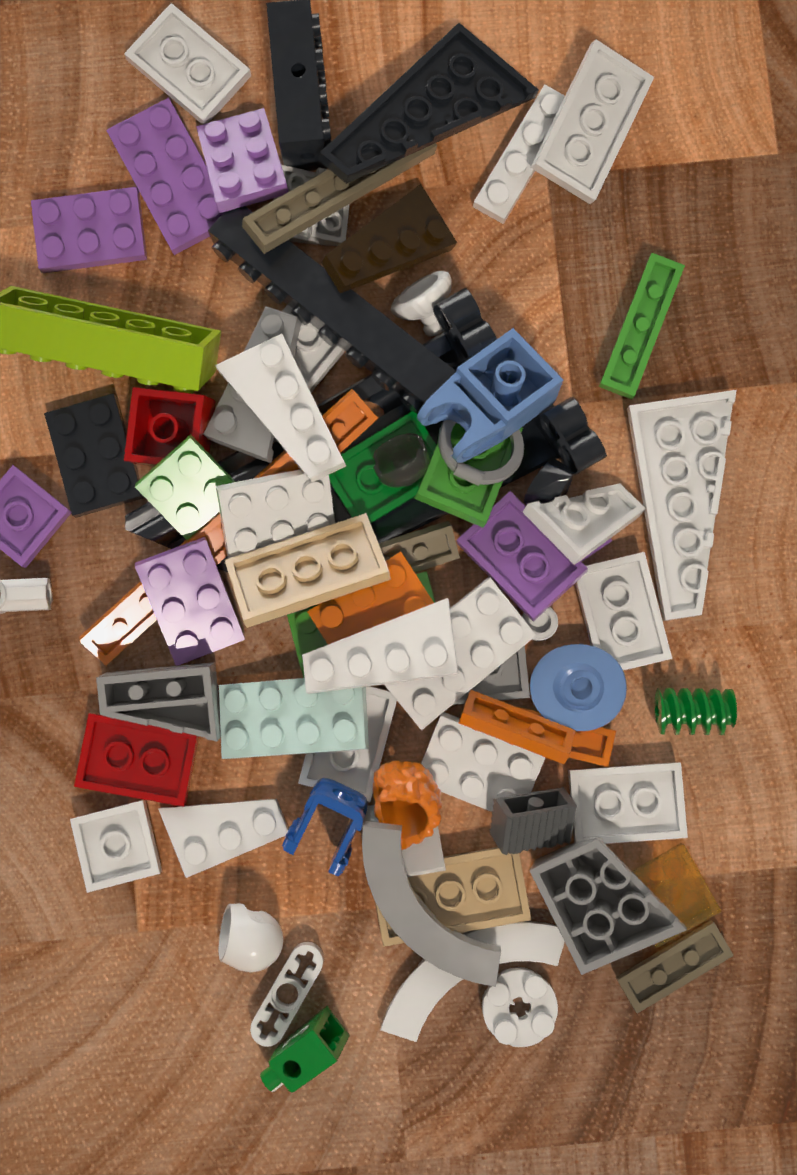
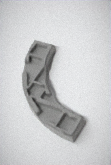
M364 821L362 852L367 881L378 908L393 931L408 947L439 969L471 982L496 987L501 946L472 939L456 930L451 931L440 923L418 894L414 892L407 877L401 845L402 825Z

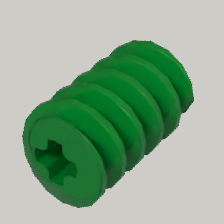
M658 688L656 690L654 702L655 721L661 735H665L668 724H672L675 735H680L683 724L687 725L689 735H695L697 725L702 726L704 735H710L712 725H716L719 735H725L727 725H731L732 728L736 725L737 702L733 689H725L722 695L718 689H710L707 695L700 688L695 689L692 695L688 688H681L677 695L673 688H666L663 695Z

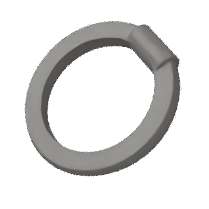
M444 420L441 424L438 435L439 450L446 465L454 472L453 475L477 486L480 484L489 485L506 480L520 466L524 455V442L520 429L509 436L512 444L509 462L497 470L481 471L463 462L458 463L452 458L451 431L457 422Z

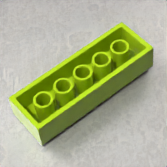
M10 286L0 291L1 354H16L18 352L28 354L30 359L38 362H50L52 360L65 362L66 367L75 370L93 368L101 370V374L108 377L119 378L124 375L135 377L139 383L145 385L163 383L172 385L175 391L182 393L199 391L216 372L215 365H217L221 330Z

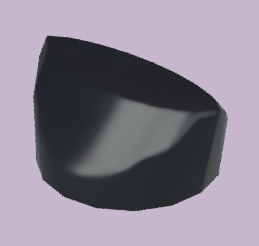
M556 458L547 462L530 484L524 497V504L527 506L528 503L539 501L541 504L549 503L555 497L567 495L573 478L570 468Z

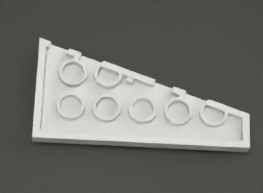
M737 390L629 405L627 408L643 506L646 508L644 513L663 621L702 615L709 572L707 570L709 555L714 540L715 517L718 514L726 462L727 439L731 430V413Z

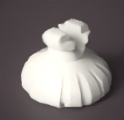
M445 271L433 272L408 286L394 299L391 306L393 315L408 321L421 319L424 324L423 330L427 336L439 335L442 330L432 307L446 299L451 293L452 279L450 274Z

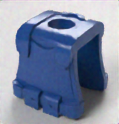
M321 778L314 785L310 793L311 795L304 806L302 816L294 820L289 827L282 846L284 851L294 855L318 803L350 818L351 820L337 845L328 870L329 873L340 876L345 866L348 865L352 852L351 842L355 833L362 828L367 813L368 801L363 794L329 778Z

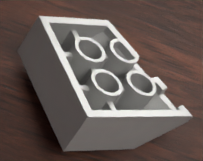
M599 837L569 844L536 859L529 870L581 975L687 930V927Z

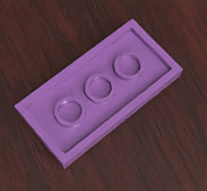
M167 98L107 129L109 137L172 253L176 255L210 237L208 230L225 212L219 213L207 166L170 99Z

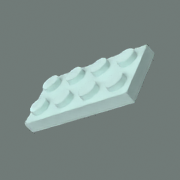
M305 678L219 685L222 759L369 749L366 687L308 694L306 693Z

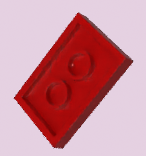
M89 713L74 787L184 807L187 802L199 736L187 733L181 734L157 726H146Z

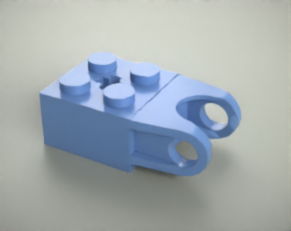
M512 328L460 365L456 373L424 403L417 415V420L423 426L436 424L443 420H452L459 423L466 432L453 448L451 456L456 462L462 463L501 443L555 403L563 379Z

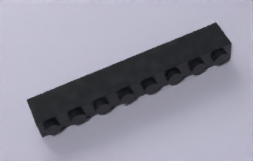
M246 206L226 211L208 230L214 243L212 249L218 257L227 263L231 260L237 264L239 272L249 282L254 283L257 280L265 287L264 291L277 304L284 302L292 307L291 313L297 316L302 324L307 326L311 323L319 330V336L328 345L334 347L337 344L346 351L345 356L353 365L359 369L364 366L373 373V379L383 389L389 391L392 388L401 395L400 399L403 404L414 413H417L424 403L456 373L453 368L352 289L339 293L325 268L289 240L264 254L242 227L243 218L253 213Z

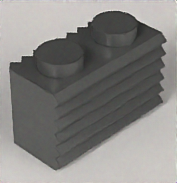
M564 787L493 799V817H491L492 823H490L491 829L489 830L490 835L502 854H518L523 850H535L537 847L540 849L543 847L551 848L557 844L563 845L564 842L570 843L577 805Z

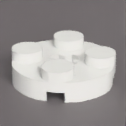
M515 967L498 973L496 987L488 985L482 997V1013L488 1029L500 1043L513 1047H528L539 1043L553 1032L558 1014V1004L552 987L541 975L527 968ZM517 997H522L524 1003H530L529 1011L526 1010V1015L518 1017L515 1012L510 1013L509 1011L510 1004L515 1005L513 999Z

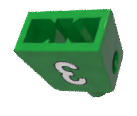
M328 1006L320 1010L278 1045L268 1061L269 1067L260 1073L261 1080L269 1091L275 1092L284 1085L289 1092L293 1093L338 1061L350 1035Z

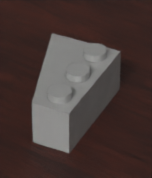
M215 662L106 672L96 677L99 710L102 716L146 726H157L181 734L187 733L201 736L216 742L221 737L220 703Z

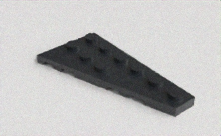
M458 23L320 152L319 161L347 184L535 99L539 89L463 25Z

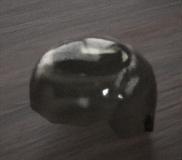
M414 433L398 435L386 441L373 454L376 463L373 466L374 471L380 482L388 487L401 488L414 484L425 475L430 463L429 453L422 437Z

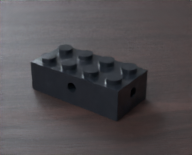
M310 0L266 3L279 145L283 163L286 166L307 171H315L318 168L327 169L319 161L320 152L332 141L319 13L312 14Z

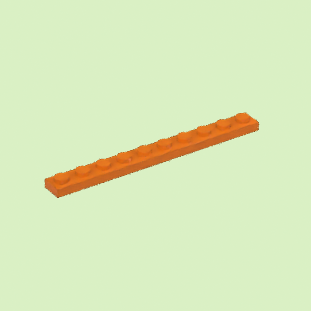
M353 389L322 416L340 453L378 419ZM284 450L254 478L299 470L300 468ZM220 512L192 537L181 544L184 545L206 537L216 565L227 556ZM141 581L80 636V642L104 665H108L157 620Z

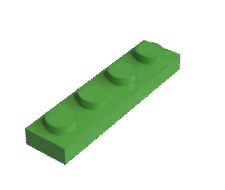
M654 253L650 254L599 384L600 388L631 400L634 398L685 265Z

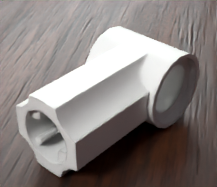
M49 578L0 580V614L17 611L51 610L53 601Z

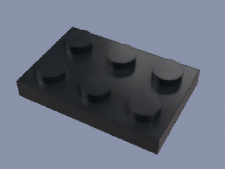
M114 393L44 413L73 517L78 518L145 498L135 488V483L140 480L136 464L124 461L127 432L117 396Z

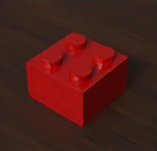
M133 387L124 461L138 465L156 466L190 434L210 454L211 441L203 434L215 412L216 401L200 394Z

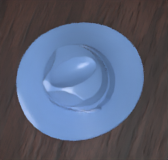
M570 644L558 647L540 659L531 675L530 693L535 707L544 718L575 731H590L605 726L618 715L625 702L627 682L624 671L618 661L606 651L591 645Z

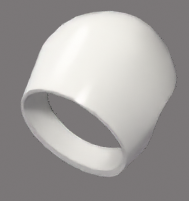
M241 903L228 904L223 915L219 935V960L239 971L249 973L268 968L277 960L283 947V932L279 923L270 914L262 910L251 911Z

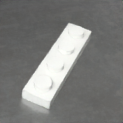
M544 84L473 204L475 209L502 224L505 223L535 173V170L530 167L565 95Z

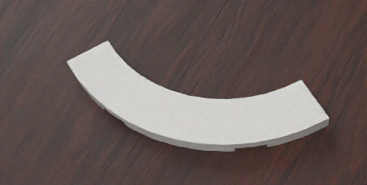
M534 921L518 922L463 933V935L472 939L501 946L499 964L514 961H532L558 966L565 942L557 925ZM423 959L397 990L387 1009L380 1031L417 1042L421 1028L434 1006L452 987L463 979L443 971Z

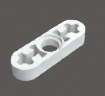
M303 942L293 949L251 1023L250 1031L252 1038L259 1045L273 1046L282 1039L320 973L324 962V955L321 948L315 943ZM309 951L314 954L312 961L317 965L315 967L310 965L306 967L301 979L308 980L307 984L304 985L298 977L286 974V972L290 969L295 974L301 962L296 956L298 954L304 956ZM285 983L294 985L298 991L297 1000L291 1004L281 1002L277 997V989L280 985ZM268 1003H271L276 1010L288 1013L289 1015L285 1018L280 1013L274 1024V1028L278 1032L271 1031L266 1036L261 1033L263 1026L258 1022L260 1020L262 1022L269 1020L274 1008L267 1007Z

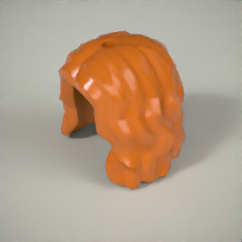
M391 761L381 765L374 772L372 787L375 800L374 815L379 823L402 825V850L409 848L412 844H420L426 837H431L434 833L433 828H436L441 822L440 809L442 808V803L440 801L441 790L433 780V775L429 769L417 762Z

